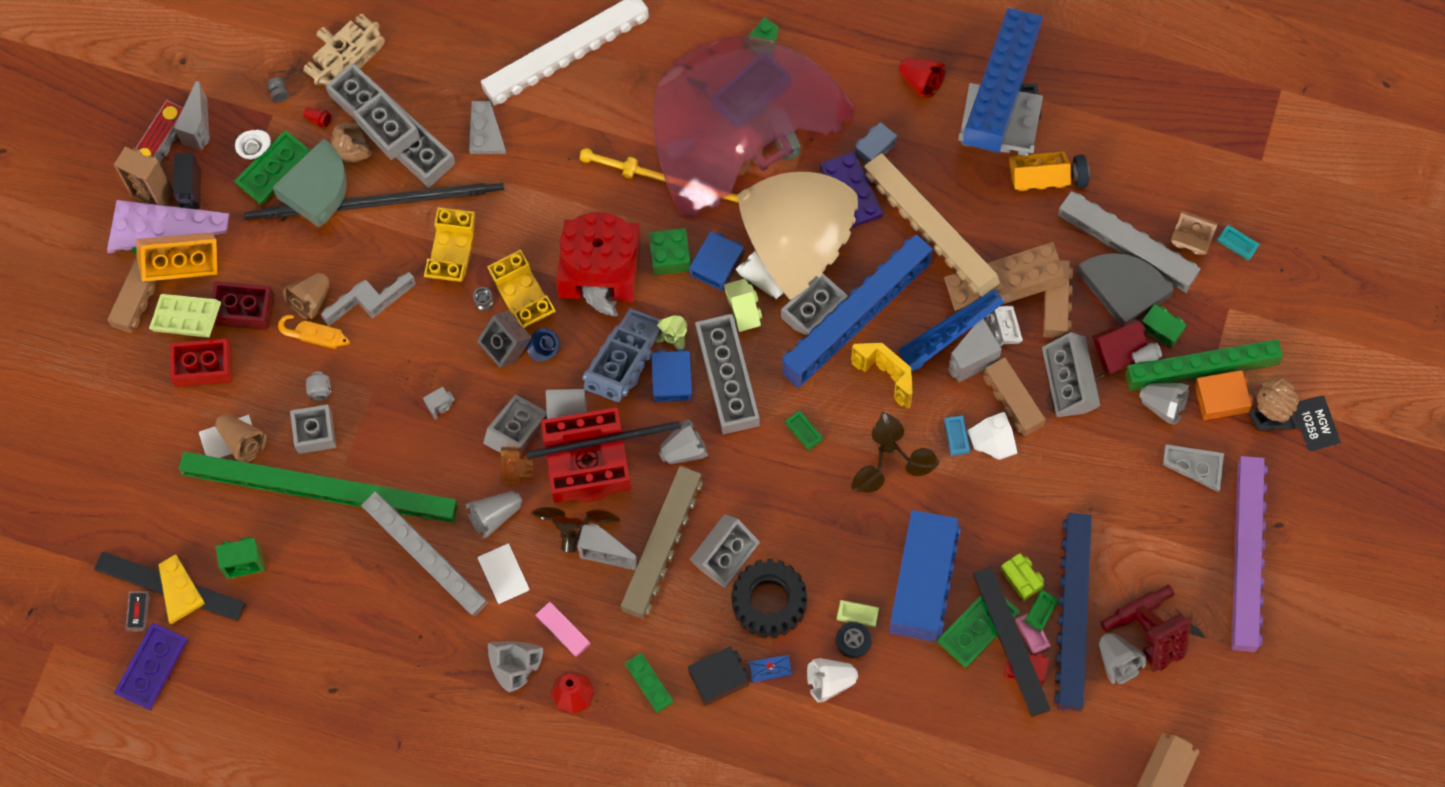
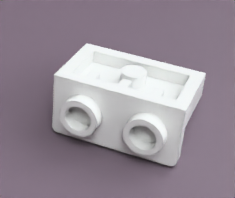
M999 306L985 317V321L1000 347L1003 344H1019L1023 341L1013 306Z

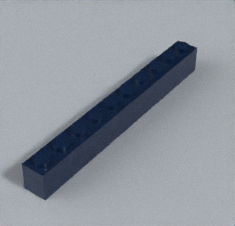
M1068 513L1067 518L1063 519L1062 531H1065V538H1062L1061 549L1065 550L1064 557L1061 556L1060 568H1064V574L1060 575L1059 587H1063V595L1059 594V606H1062V614H1058V625L1061 626V633H1057V645H1060V652L1056 653V664H1059V671L1055 673V683L1058 684V691L1054 693V703H1057V709L1082 711L1084 707L1092 515Z

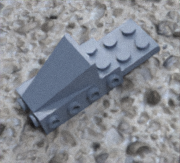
M630 308L620 325L616 326L613 332L608 335L597 357L593 358L590 368L585 371L583 375V380L585 381L584 389L618 403L623 396L626 397L629 390L637 386L645 360L648 361L652 354L650 348L661 332V329L657 326L660 319Z

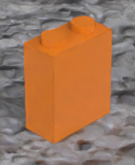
M1242 370L1197 378L1194 384L1203 420L1249 413L1253 405V397L1248 393L1247 389L1249 387L1248 379L1244 376Z

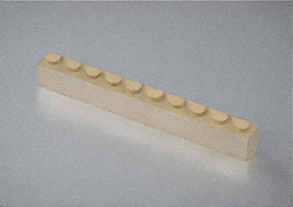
M882 153L864 166L867 180L877 185V190L881 195L885 194L888 197L887 200L893 207L897 206L899 208L898 211L901 216L911 221L910 224L915 231L919 230L922 233L921 236L928 244L932 243L935 252L939 256L943 255L946 258L945 262L947 265L957 270V275L961 280H966L969 283L968 286L974 293L978 292L983 297L1000 283L996 272Z

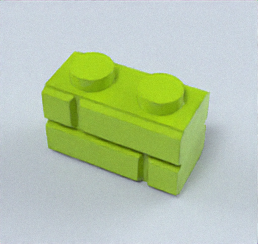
M1019 553L1004 563L1000 571L1024 602L1043 589L1044 579L1039 572L1035 573L1031 568L1032 563L1027 556L1023 557Z

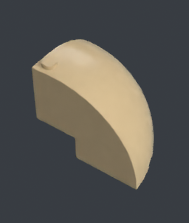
M789 172L772 176L738 194L741 216L751 242L772 278L790 300L809 287L808 283L816 276L820 278L826 265H831L838 257V249L842 244H846L851 234L849 229L856 220L854 212L858 209L857 193L848 185L828 175L813 172Z

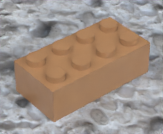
M124 147L114 163V167L131 197L146 204L167 206L174 195V191L167 180V176L162 171L163 169L160 167L159 161L151 155L148 157L143 155L142 152L135 148L129 149Z

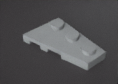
M472 101L470 154H506L490 101Z
M1166 444L1163 466L1219 492L1224 453Z

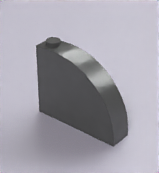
M1112 253L1095 256L1081 263L1077 270L1078 275L1118 324L1131 319L1138 320L1147 314L1154 304L1159 306L1169 299L1174 291L1172 283L1167 279L1165 280L1152 265L1137 257L1126 254Z

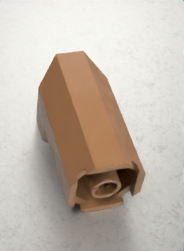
M1162 733L1136 787H1183L1200 751L1197 748L1193 751V745L1188 741L1175 735H1170V738H1166V733Z

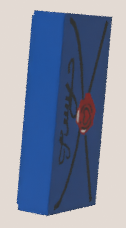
M788 655L749 662L753 683L792 676Z

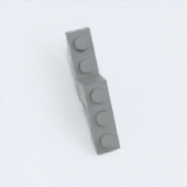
M410 272L405 275L403 274L398 277L393 285L384 288L380 295L365 279L363 282L357 283L349 293L340 296L335 304L326 307L321 314L322 318L330 326L359 304L373 319L415 286V279Z

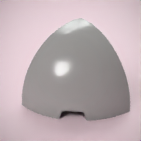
M517 641L488 643L491 668L497 681L506 691H515L528 682L527 677L533 670L536 671L540 665L543 647Z

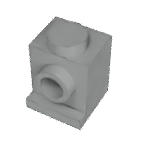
M443 387L423 398L434 420L438 418V413L448 411L450 406H452V402L455 401L451 392H446Z

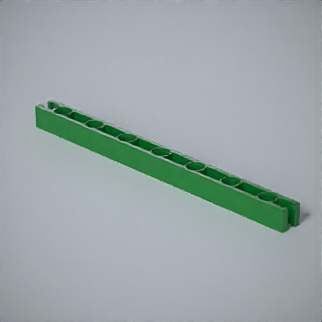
M183 452L178 469L182 476L356 507H362L361 505L374 492H377L401 515L452 524L455 523L458 510L456 499Z

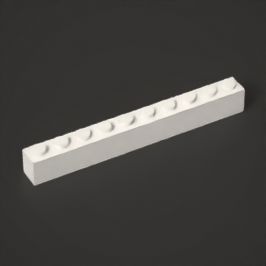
M623 0L481 81L482 89L494 106L501 104L510 96L521 93L526 87L535 85L540 79L551 76L554 71L567 67L570 62L576 59H581L591 50L598 49L605 42L614 40L619 34L626 33L635 25L644 23L649 18L648 8L642 0Z

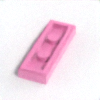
M551 602L536 614V617L576 658L591 645Z

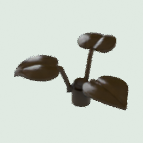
M882 412L872 429L873 440L880 444L878 448V468L876 470L874 466L868 465L860 469L852 481L851 488L854 491L870 493L882 487L885 480L884 475L880 473L882 470L883 452L891 453L897 449L902 457L908 461L905 466L906 471L914 476H923L932 472L938 466L939 460L935 453L927 448L917 449L911 454L910 458L907 457L895 442L904 435L903 425L894 416Z
M542 507L531 511V514L537 518L552 520L555 527L561 531V550L565 552H576L577 541L580 538L582 527L588 521H620V518L613 513L599 509L587 511V517H585L584 521L578 518L564 517L565 512L554 507ZM580 528L578 534H576L575 529Z

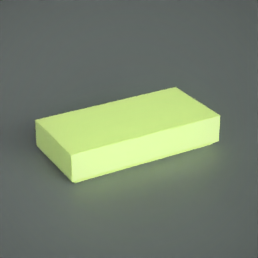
M840 600L837 621L857 622L867 627L876 628L879 607Z

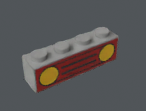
M166 100L135 149L147 157L149 155L155 157L160 165L164 156L168 155L172 143L178 139L174 127L183 107Z

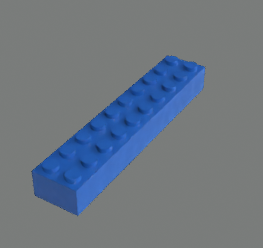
M1007 8L965 127L963 144L1000 153L1040 34L1043 16Z
M917 234L912 239L908 238L899 251L895 250L891 254L890 260L886 263H881L873 276L869 275L863 281V285L860 288L856 287L846 301L842 300L833 313L830 312L824 317V322L819 326H814L808 337L800 339L796 344L797 347L793 351L789 350L783 356L782 374L799 389L931 264L933 249Z

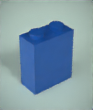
M710 231L689 267L690 276L723 291L725 289L724 284L729 282L744 255V247L737 241H730L720 233L715 234Z
M678 349L675 352L659 350L656 353H652L654 403L692 401L690 351Z

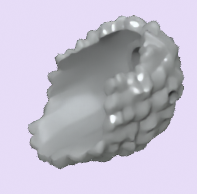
M582 286V295L586 299V303H589L600 313H605V315L614 317L618 315L614 307L617 301H611L612 288Z

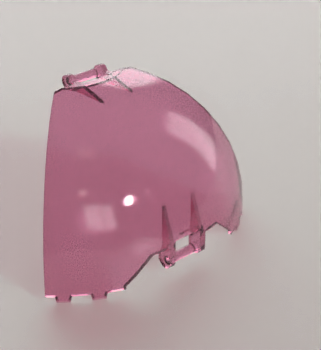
M726 37L717 40L709 46L702 43L691 53L681 59L672 61L674 67L666 71L658 83L654 106V130L660 164L672 198L681 216L688 214L691 218L698 215V209L707 205L714 208L721 204V198L732 193L731 190L742 162L754 156L757 166L763 172L777 160L787 154L791 155L794 153L787 135L798 128L823 133L824 136L832 130L837 133L842 128L841 122L844 119L850 121L854 117L852 113L854 107L837 83L821 67L804 55L768 40L754 37ZM778 138L783 149L764 160L759 149Z

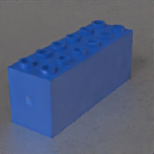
M911 510L889 633L936 642L937 636L941 637L944 619L940 618L945 617L947 600H944V598L948 599L951 582L947 580L952 578L954 563L951 561H955L958 544L954 543H958L961 526L957 525L958 518Z

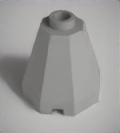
M1149 383L1146 387H1142L1139 397L1142 398V404L1167 423L1176 425L1181 419V415H1178L1181 410H1185L1189 396V390H1187L1189 386L1182 383Z
M689 419L681 422L680 429L674 430L660 445L661 451L658 453L663 462L667 461L669 464L699 460L708 456L706 446L698 431L693 430L695 426Z
M1108 633L1101 637L1099 649L1107 678L1112 684H1115V681L1119 684L1127 682L1140 673L1138 670L1140 666L1142 668L1146 666V656L1143 652L1117 634Z

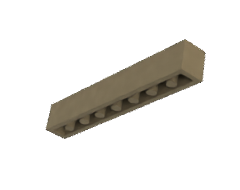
M679 466L622 601V612L643 620L646 614L649 615L653 605L651 600L653 596L656 597L660 589V586H658L659 581L666 576L667 568L665 567L667 562L672 561L675 553L673 548L681 540L682 533L680 531L682 526L686 527L689 516L687 514L690 509L693 510L697 499L695 495L703 487L704 481H702L700 473Z

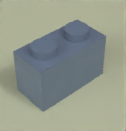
M880 122L868 131V135L864 139L860 138L855 144V154L867 164L880 153L886 155L896 145L897 135Z

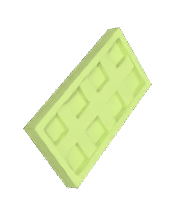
M161 294L149 329L154 332L209 338L221 302L217 299Z

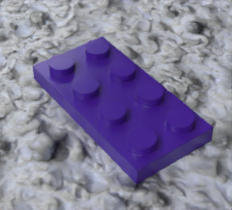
M854 151L820 163V168L824 175L838 179L857 193L858 209L854 212L856 220L851 228L883 217L881 208Z
M152 623L114 694L151 711L188 639Z

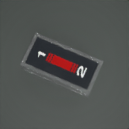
M129 591L126 631H147L150 598L148 591Z

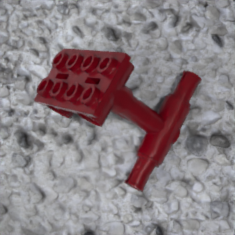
M1169 584L1156 592L1150 591L1142 597L1134 599L1129 604L1118 608L1114 615L1100 621L1103 630L1107 633L1119 625H1127L1137 619L1145 630L1146 639L1150 646L1143 649V653L1151 665L1150 669L1152 672L1164 670L1171 662L1182 660L1187 653L1191 620L1189 618L1186 619L1179 613L1164 621L1151 612L1158 608L1161 602L1175 595Z

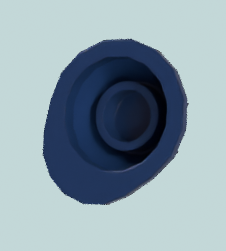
M540 328L534 331L531 335L532 339L527 344L529 356L536 361H545L555 357L560 347L557 334L548 328Z

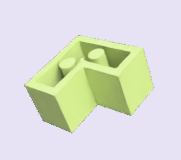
M746 279L724 284L727 300L732 309L738 331L741 332L761 326L759 319H762L760 308L756 307L755 302H758V297L752 284H748Z

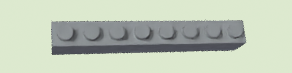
M1071 191L1059 208V217L1118 253L1137 257L1152 265L1165 280H1169L1173 286L1187 293L1198 277L1200 268L1196 263L1185 260L1179 253L1170 251L1161 242L1152 240L1146 233L1137 231L1131 224L1122 222L1113 213H1107L1098 204L1087 201L1079 193Z
M374 492L361 505L471 615L476 616L489 603L379 493Z

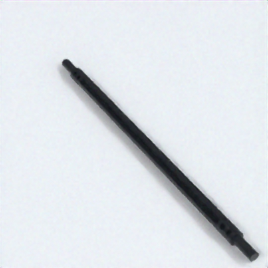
M485 183L349 198L343 199L336 211L486 194V192L504 190V184L485 185ZM289 206L269 207L259 211L244 212L245 220L301 215Z

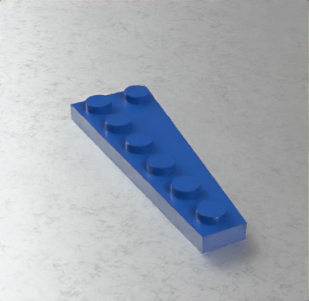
M995 288L900 347L898 350L903 361L911 367V372L920 369L923 363L1002 305L1004 301L997 289Z

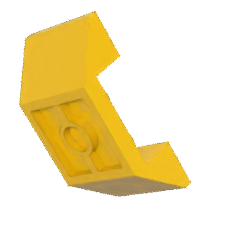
M438 207L434 224L436 234L431 259H427L424 277L462 282L468 270L473 245L475 212Z
M521 250L487 266L510 313L523 328L556 312L547 295H544L530 270V265Z
M883 343L854 344L852 346V364L857 369H862L866 372L876 362L878 368L882 371L886 370L891 375L892 380L896 382L894 391L895 401L900 406H905L909 409L912 400L911 367Z

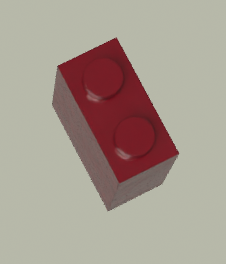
M1131 319L1092 336L1105 372L1111 374L1135 363L1132 353L1149 344L1144 335L1145 327L1142 322Z

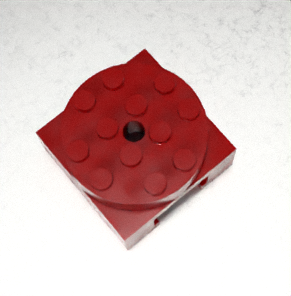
M590 212L574 220L565 219L559 243L560 257L556 280L558 298L581 299L582 286L612 288L611 301L634 302L641 242L640 223H627L616 215L604 212Z
M618 407L540 420L546 448L622 433ZM623 440L547 455L554 503L570 500L593 502L604 499L612 493L631 490ZM585 460L592 461V463L589 464V468L587 467V465L583 464Z

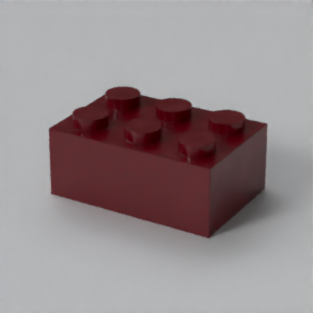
M214 281L211 299H217L221 302L214 325L269 330L274 301V293L271 286Z

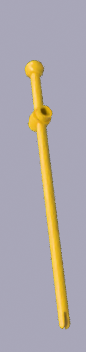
M589 148L582 149L580 153V160L584 163L594 161L622 169V176L632 179L634 174H640L739 203L737 194L639 167L637 165L638 160L632 157H628L627 161L621 162L593 154Z

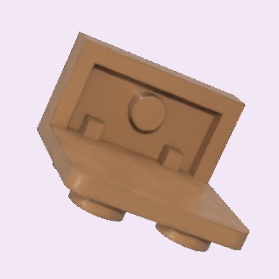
M1182 210L1170 242L1178 248L1190 249L1197 255H1206L1218 223Z

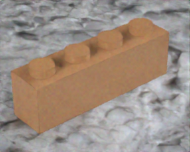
M137 257L107 319L111 327L131 334L139 326L140 316L142 312H145L148 305L147 301L150 295H153L157 280L142 282Z
M1060 260L1067 284L1044 291L1043 337L1061 338L1067 332H1071V320H1068V314H1071L1072 303H1069V297L1072 296V285H1069V279H1072L1073 268H1069L1070 261Z
M1004 357L986 367L983 376L984 381L993 388L994 396L997 401H1001L1004 405L1006 415L1012 417L1017 432L1022 433L1026 437L1044 427L1046 419L1006 358Z

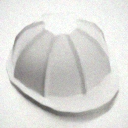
M262 130L246 131L239 135L236 140V152L244 159H257L270 147V137Z

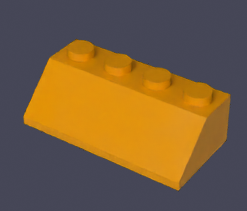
M211 232L136 239L137 260L142 282L217 275L216 238Z

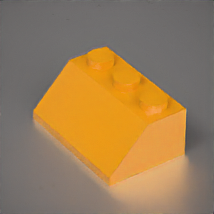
M1064 151L1029 154V156H1009L1012 184L1019 191H1026L1029 188L1046 189L1051 186L1063 188L1066 185H1071V164Z

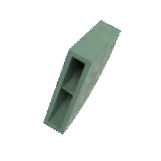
M323 139L273 186L276 197L316 226L320 227L323 223H326L341 205L347 189V175L342 158L337 150L333 148L332 144Z

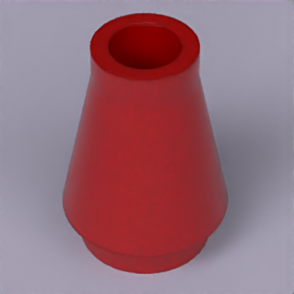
M306 107L303 112L304 118H307L320 128L328 127L332 119L331 114L327 110Z

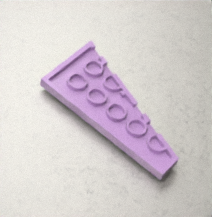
M117 200L107 252L114 253V251L125 249V251L132 250V248L136 247V239L210 232L213 235L225 234L228 228L229 213Z

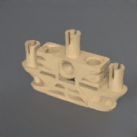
M359 14L361 19L357 16L355 25L354 22L350 21L335 36L326 30L325 27L320 28L323 32L318 30L317 37L326 44L313 56V59L322 71L312 62L307 63L310 67L305 65L303 71L315 79V85H327L332 81V77H337L351 63H354L360 69L384 45L385 39L380 36L378 22L373 23L364 14Z

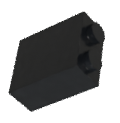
M193 152L175 153L173 194L180 208L200 209L201 168Z
M731 646L688 666V672L705 706L748 686L750 676L746 668H741L739 653L737 650L733 651Z

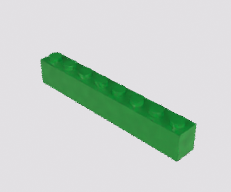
M1276 339L1128 365L1125 376L1129 391L1142 389V387H1146L1149 383H1179L1218 374L1276 366L1280 364L1283 354L1279 340Z

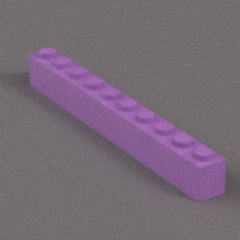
M1245 456L1240 457L1237 467L1231 650L1256 652L1259 646H1262L1263 639L1262 634H1259V627L1263 625V615H1260V608H1263L1264 597L1260 596V593L1264 587V577H1261V570H1264L1265 559L1262 558V551L1265 550V539H1262V532H1265L1266 521L1263 520V514L1266 513V502H1263V495H1266L1267 484L1264 483V477L1267 476V465H1264L1265 458Z

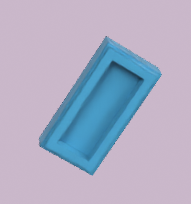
M963 415L944 418L950 455L969 454L970 448Z

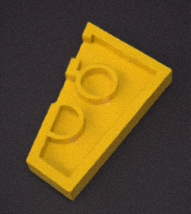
M176 554L159 564L168 620L170 624H173L203 606L205 602Z

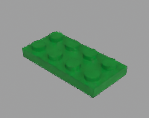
M285 130L270 145L267 151L253 161L234 182L262 206L275 193L273 186L311 150Z
M981 596L937 640V643L965 669L998 637ZM1005 598L1012 617L1015 619L1020 614V611Z

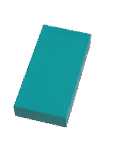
M1229 225L1226 226L1217 239V242L1248 261L1260 245Z

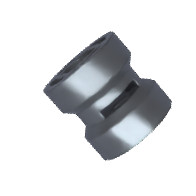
M282 77L268 80L266 85L271 92L270 97L273 102H282L289 97Z
M479 287L474 291L473 299L477 309L480 311L490 310L494 304L491 291L486 287Z

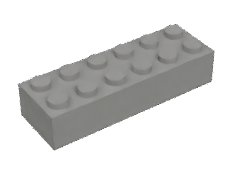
M733 314L695 322L696 333L722 435L760 426V418Z

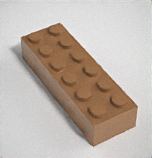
M1054 242L987 263L998 275L1000 283L992 290L997 289L1004 301L1003 304L1067 284ZM957 273L944 277L955 313L981 298L978 292L974 293L969 288V283L966 280H961Z

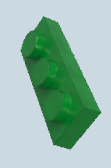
M642 653L625 663V666L657 714L674 703Z

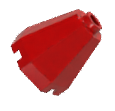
M906 57L899 64L900 75L918 95L924 98L933 97L934 94L932 92L934 89L936 91L940 89L946 75V70L943 69L945 64L936 60Z
M570 671L556 678L551 695L559 710H564L574 715L589 708L594 690L586 675Z

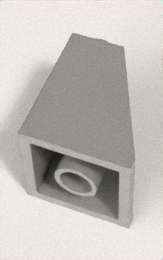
M984 318L974 325L951 354L950 368L948 370L952 378H956L958 383L984 371L986 367L1000 359L1002 349Z

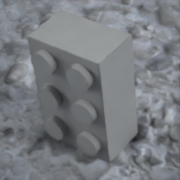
M383 91L353 112L356 123L390 160L420 139L416 126Z

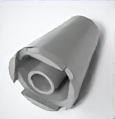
M509 491L471 501L466 504V510L470 508L471 513L468 516L472 525L478 533L482 532L484 534L483 538H486L521 508L522 498L518 493Z

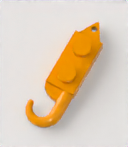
M293 315L283 316L278 323L279 331L282 334L300 339V341L332 349L350 344V341L342 334L340 329L308 321L299 323L295 330L286 328L284 326L285 321L293 319Z

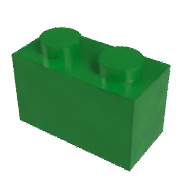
M1156 304L1153 305L1142 320L1145 332L1171 349L1184 333L1187 326L1181 318L1174 317L1168 313L1167 309Z

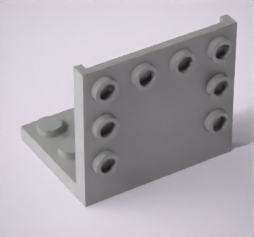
M969 84L962 128L958 141H962V145H965L963 144L965 127L980 87L978 84ZM1019 93L1000 150L1001 152L1010 153V150H1016L1019 155L1029 156V153L1034 152V142L1043 95Z

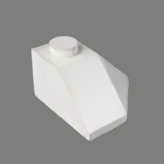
M1005 412L986 418L967 431L974 450L992 455L993 458L998 460L1018 453L1012 428Z

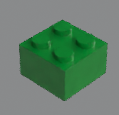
M686 228L649 232L654 276L688 272L691 265Z
M244 537L237 542L225 541L221 545L216 546L219 569L226 579L265 571L262 548L255 538Z

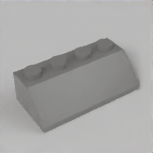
M1070 332L1043 346L1042 350L1056 417L1085 414L1100 407L1086 337Z

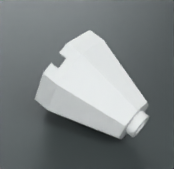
M819 658L813 659L812 663L808 664L807 681L808 684L813 685V689L810 692L817 702L827 701L853 686L858 679L856 668L848 663Z

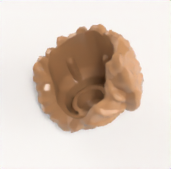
M341 122L334 127L331 142L333 148L337 150L342 158V161L345 163H355L372 155V150L369 149V145L365 141L366 137L363 136V131H361V127L357 123Z
M1271 378L1263 381V387L1257 396V408L1268 419L1273 421L1285 422L1289 420L1293 411H1297L1299 402L1294 386L1282 378Z

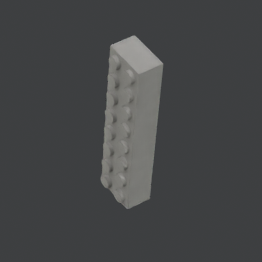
M351 63L326 85L329 97L354 120L353 112L383 91L354 63ZM387 95L416 126L420 139L401 152L396 158L430 188L456 164L454 156Z

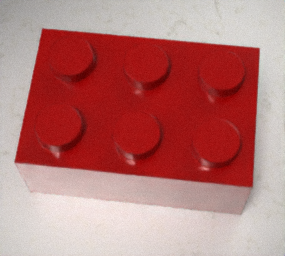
M228 339L170 343V379L174 386L232 382V347Z

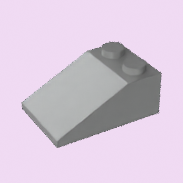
M196 81L175 124L174 130L182 145L202 151L210 138L208 104L200 82Z
M515 394L487 428L483 444L517 461L540 428V420H544L547 417V411Z
M596 524L584 525L582 527L577 546L580 558L636 570L638 566L636 555Z

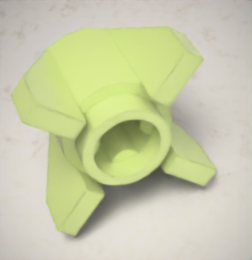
M674 315L661 319L657 326L662 332L655 340L656 343L665 340L670 344H674L677 350L683 349L687 332V323L684 318Z

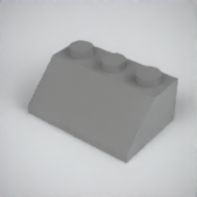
M824 274L820 278L816 276L809 283V287L794 297L781 309V318L795 331L809 336L811 329L816 325L819 326L823 322L824 317L830 312L833 313L837 309V305L842 300H846L848 295Z
M724 514L689 560L701 572L726 588L760 542L738 518Z

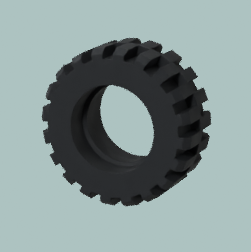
M767 559V562L762 563V560H758L756 565H747L745 571H741L737 575L738 579L734 581L731 595L732 608L736 620L740 621V625L744 629L748 628L749 633L753 635L758 633L761 638H766V635H771V638H777V634L782 633L783 636L788 634V630H794L798 622L802 621L807 606L805 582H802L800 573L795 572L794 567L790 564L785 566L784 561L778 560V563H774L773 559ZM762 584H777L787 592V605L783 610L774 614L761 613L751 604L753 590Z

